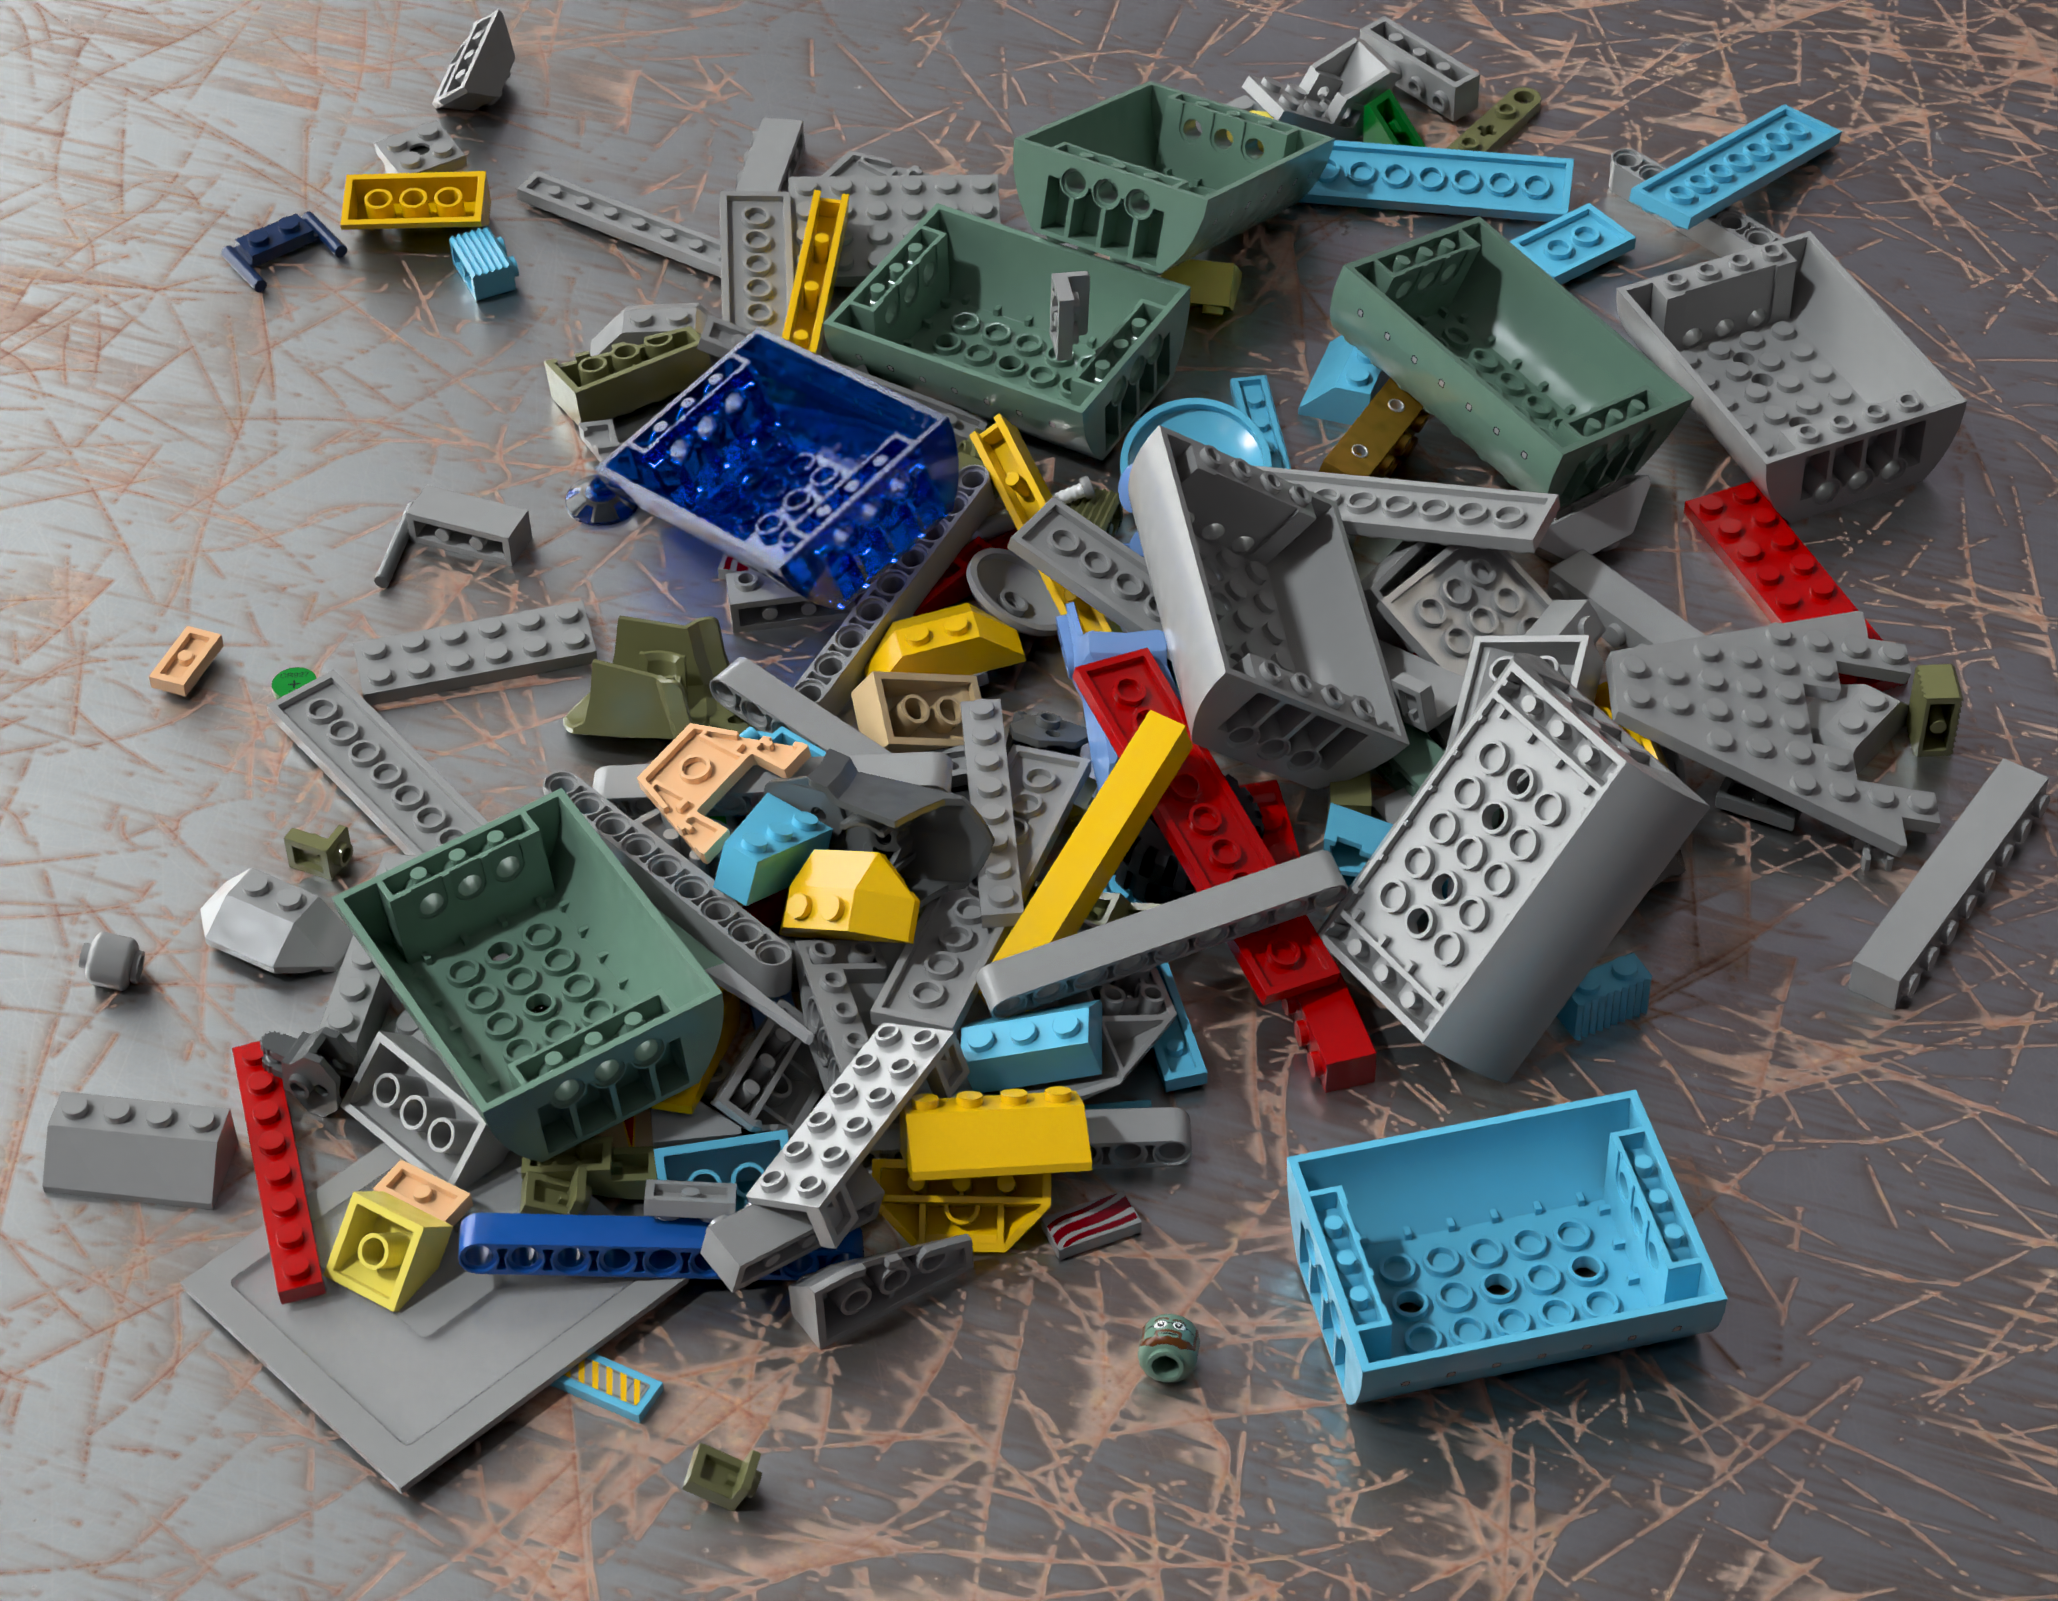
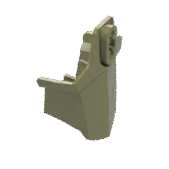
M620 615L618 618L613 662L593 660L590 693L579 701L563 718L564 728L572 734L629 738L675 739L690 723L738 731L739 734L748 727H753L718 703L710 691V681L730 665L724 649L720 623L713 616L699 618L686 625H678Z

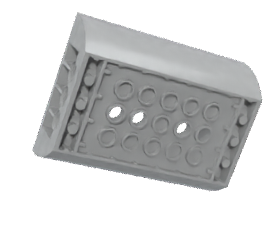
M1811 231L1616 288L1618 315L1626 333L1650 361L1694 397L1689 406L1690 409L1777 512L1790 523L1922 482L1944 456L1960 427L1967 404L1966 399Z
M1159 425L1147 438L1134 460L1129 477L1128 492L1192 743L1312 789L1330 786V782L1352 779L1396 756L1409 746V741L1337 502L1307 490L1300 484L1284 480L1271 471H1264L1252 466L1241 458H1234L1220 452L1211 445H1204Z
M1516 653L1352 882L1348 894L1337 903L1317 933L1325 947L1424 1045L1469 1070L1507 1083L1705 815L1710 805L1543 658L1528 653ZM1527 772L1530 778L1529 786L1524 793L1519 794L1517 791V781L1522 774ZM1502 807L1504 811L1503 823L1494 830L1492 827V816L1497 809ZM1451 877L1454 882V889L1452 894L1444 899L1442 896V885ZM1427 912L1429 924L1426 930L1420 934L1418 932L1417 920L1422 913Z

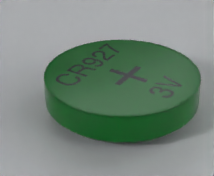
M302 667L285 669L278 673L272 681L273 695L276 699H279L317 679L316 675L311 670Z

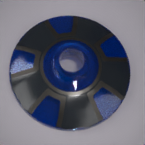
M602 473L585 477L572 485L566 494L565 504L568 513L576 521L591 526H608L622 522L632 516L638 509L640 500L631 502L629 500L630 497L611 474Z

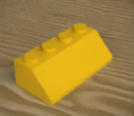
M486 171L346 175L340 222L341 230L489 226L491 196Z
M1048 1087L1045 1089V1093H1027V1091L1022 1089H1006L1001 1091L1000 1095L983 1096L982 1093L976 1091H963L957 1093L956 1097L938 1098L934 1094L922 1093L913 1095L900 1112V1152L912 1181L1092 1171V1157L1084 1103L1077 1091H1072L1068 1087Z

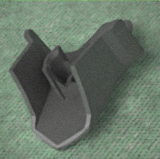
M832 749L827 750L821 764L809 775L773 779L765 785L764 789L765 795L768 792L800 811L812 813L818 818V821L833 828L828 850L880 852L885 854L901 875L909 890L914 892L920 900L919 909L948 891L965 889L985 865L995 842L982 816L964 796L859 772L849 756Z

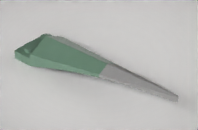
M657 909L715 984L747 1002L805 1044L811 1045L815 1036L811 1031Z

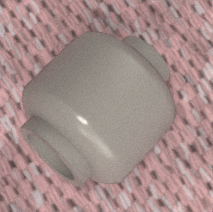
M100 932L96 935L92 944L84 943L80 953L79 967L86 968V980L90 984L124 991L131 983L137 984L139 982L144 966L145 952L139 950V944L131 937Z

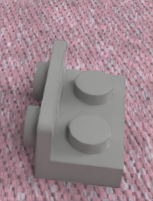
M1088 271L1052 274L1050 337L1057 361L1072 360L1073 344L1079 343V335H1086L1088 333L1090 291Z

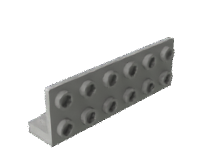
M1378 639L1403 722L1428 733L1455 713L1464 680L1463 676Z
M882 1023L746 1194L749 1203L807 1212L821 1247L836 1249L859 1219L845 1185L854 1171L925 1079H927L932 1094L937 1095L938 1098H951L970 1073L955 1031Z

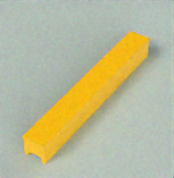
M814 190L781 342L820 356L824 338L823 323L828 319L848 224L849 194L842 193L841 200L821 198V191ZM773 378L771 410H775L777 403L809 408L812 392Z
M999 413L993 417L996 422L981 434L974 431L969 436L988 470L1017 530H1019L1052 498V495L1017 427ZM1038 570L1060 615L1067 614L1065 603L1074 602L1083 634L1093 630L1122 632L1118 624Z
M1152 710L1148 712L992 962L1077 934L1193 748L1185 725ZM979 990L978 994L987 1006L981 990Z

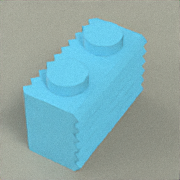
M485 226L483 229L471 230L470 233L465 231L463 235L458 234L456 237L453 235L450 237L453 264L461 278H463L468 290L472 293L475 302L516 290L515 277L519 276L518 265L514 256L507 257L506 246L501 236L495 237L490 228Z
M1635 953L1617 957L1612 961L1591 968L1557 1014V1018L1575 1040H1581L1582 1036L1588 1038L1589 1033L1595 1035L1596 1030L1603 1032L1604 1028L1610 1029L1611 1025L1617 1026L1618 1022L1625 1023L1626 1019L1632 1020L1633 1016L1640 1017L1641 1013L1647 1014L1652 975Z

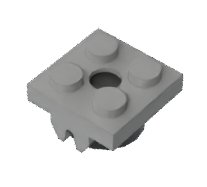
M438 121L424 123L417 128L391 135L374 143L376 154L384 163L386 174L453 172L467 167L466 155Z

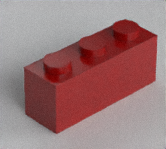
M1340 974L1336 983L1281 1000L1285 1014L1293 1016L1294 1033L1298 1045L1305 1046L1308 1051L1307 1062L1313 1078L1319 1077L1325 1093L1375 1082L1377 1053L1342 974Z

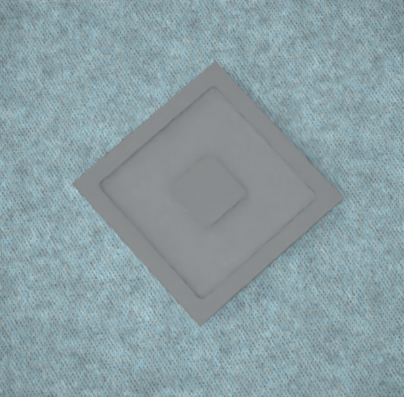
M382 1143L307 1195L322 1274H324L353 1192L373 1191V1188L401 1159L406 1161L385 1143ZM509 1150L500 1165L464 1190L471 1193L473 1206L454 1225L439 1268L398 1312H393L323 1276L326 1289L325 1294L281 1305L265 1224L180 1283L181 1287L391 1485L403 1494L689 1282V1278L475 1274L464 1270L458 1260L459 1233L463 1219L474 1213H520L523 1180L521 1178L522 1156ZM592 1195L586 1212L579 1211L578 1215L616 1216Z

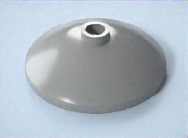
M988 548L977 552L973 556L966 570L967 581L974 598L985 612L1013 627L1021 634L1035 637L1058 634L1055 616H1060V613L1037 568L1007 549Z

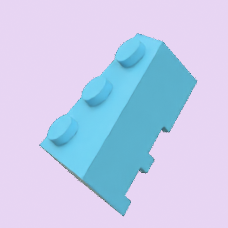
M767 792L724 842L713 887L745 906L790 887L814 849L828 850L833 828L818 821L814 814L800 811Z
M1330 803L1324 835V850L1331 852L1349 888L1394 824ZM1451 877L1442 885V896L1444 899L1449 897Z

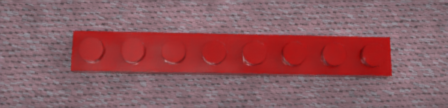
M260 1041L233 1047L234 1063L281 1305L325 1294L326 1289L283 1079L273 1075L272 1072L268 1073L262 1067L263 1051H261Z

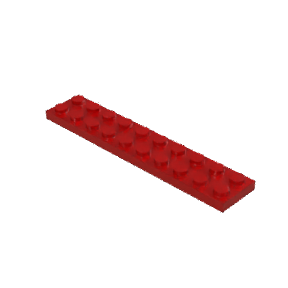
M1148 647L1075 667L1072 678L1119 759L1150 710L1185 725L1192 742L1184 708ZM1193 744L1190 753L1153 810L1152 816L1195 890L1200 892L1276 866L1277 864L1207 748ZM1307 915L1226 942L1262 1005L1336 983L1341 974Z

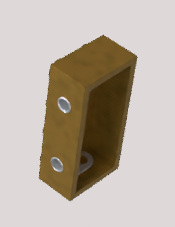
M1390 377L1323 460L1319 472L1379 478L1387 477L1391 479L1402 462L1400 459L1401 455L1408 458L1419 440V438L1414 436L1415 432L1420 433L1430 414L1426 412L1423 405L1414 397L1400 389L1397 383Z

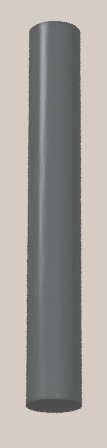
M413 501L407 504L374 579L378 587L386 588L389 586L410 535L406 512L413 504Z

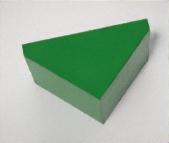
M1390 88L1364 106L1363 142L1426 147Z

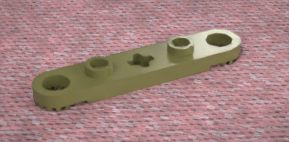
M1519 87L1511 90L1446 149L1496 153L1529 123V119L1532 116L1534 117L1539 113L1541 107L1540 93L1528 87Z

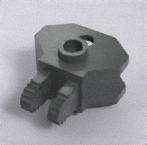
M1016 711L1008 732L1006 752L1008 755L1013 744L1080 757L1082 746L1089 743L1087 728L1065 721L1061 716L1051 712H1039L1037 715H1028L1025 711Z
M323 1027L312 1034L303 1031L297 1039L286 1034H280V1032L269 1031L260 1040L261 1051H263L262 1067L268 1073L272 1072L273 1075L282 1078L284 1089L290 1091L308 1112L325 1117L339 1109L342 1103L339 1092L341 1093L349 1089L358 1072L357 1052L340 1032ZM336 1059L343 1061L345 1065L340 1064Z

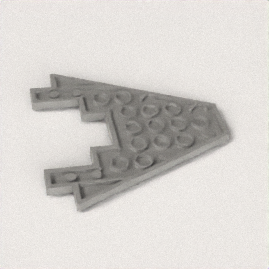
M1854 611L1787 623L1775 622L1768 626L1610 651L1605 661L1612 720L1616 724L1897 857H1902L1907 848L1905 830L1935 834L1939 828L1941 821L1935 793L1857 780L1851 749L1813 743L1805 696L1836 701L1841 692L1838 673L1906 684L1912 674L1906 645L1869 639L1864 612Z

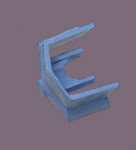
M1074 602L1065 603L1067 614L1055 616V621L1069 679H1073L1075 667L1148 647L1182 704L1181 697L1167 666V643L1163 631L1147 630L1123 633L1093 630L1083 634ZM1072 680L1083 702L1090 754L1099 792L1118 762L1119 757L1075 681Z

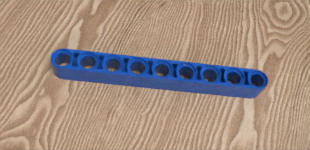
M474 1213L465 1217L460 1225L458 1260L461 1267L470 1273L721 1279L700 1254L706 1228L710 1223L704 1222L699 1218L679 1217L676 1220L663 1221L654 1216ZM858 1227L849 1232L836 1249L820 1247L758 1280H798L803 1275L814 1273L827 1265L864 1257L862 1229Z

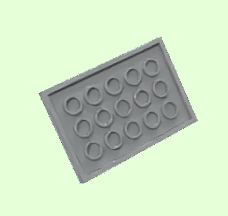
M998 174L788 177L791 200L794 280L814 190L821 191V198L841 200L842 193L849 194L848 224L834 287L859 286L936 203L1001 224Z

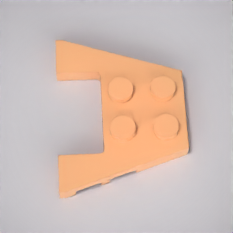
M690 723L637 777V780L646 796L701 861L708 865L723 849L724 842L730 837V832L728 828L705 817V815L753 765H758L781 778H791L811 757L809 746L802 742L794 741L793 746L773 743L772 738L763 736L760 740L740 737L738 731Z

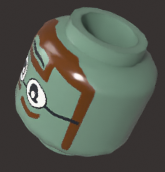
M1160 1314L1151 1318L1143 1327L1137 1354L1139 1365L1145 1374L1154 1380L1165 1383L1179 1382L1186 1379L1194 1371L1198 1359L1200 1337L1197 1328L1185 1317L1175 1314Z

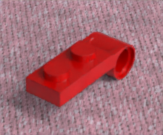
M1272 779L1238 785L1240 788L1246 787L1254 798L1253 803L1256 802L1259 806L1264 824L1262 841L1276 864L1279 865L1299 858L1300 853L1277 780Z

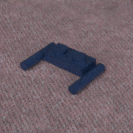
M308 211L302 217L295 213L235 239L236 247L225 246L221 251V256L256 292H262L266 289L267 282L252 267L259 266L315 242L316 239H319L339 258L347 253V247L312 212Z

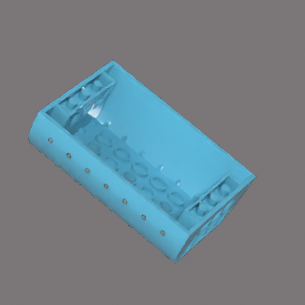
M1637 1090L1287 1157L1288 1199L1296 1259L1346 1403L1349 1405L1714 1331L1722 1321L1726 1309L1727 1296ZM1585 1267L1597 1274L1590 1278L1578 1276L1574 1270ZM1492 1285H1501L1503 1288L1508 1289L1509 1292L1504 1295H1494L1487 1291V1288ZM1406 1302H1412L1422 1309L1418 1312L1407 1313L1398 1306Z

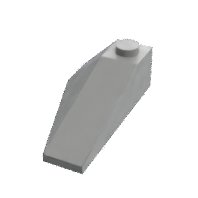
M963 1234L827 1265L814 1273L803 1275L795 1283L789 1285L791 1313L821 1350L974 1268L972 1239L968 1234Z

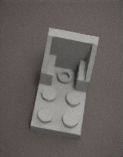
M1354 37L1312 64L1299 86L1293 83H1288L1287 86L1281 85L1278 81L1268 76L1260 79L1248 75L1242 88L1275 120L1336 139L1354 141L1363 136L1364 106L1389 88L1392 90L1401 74L1366 41Z

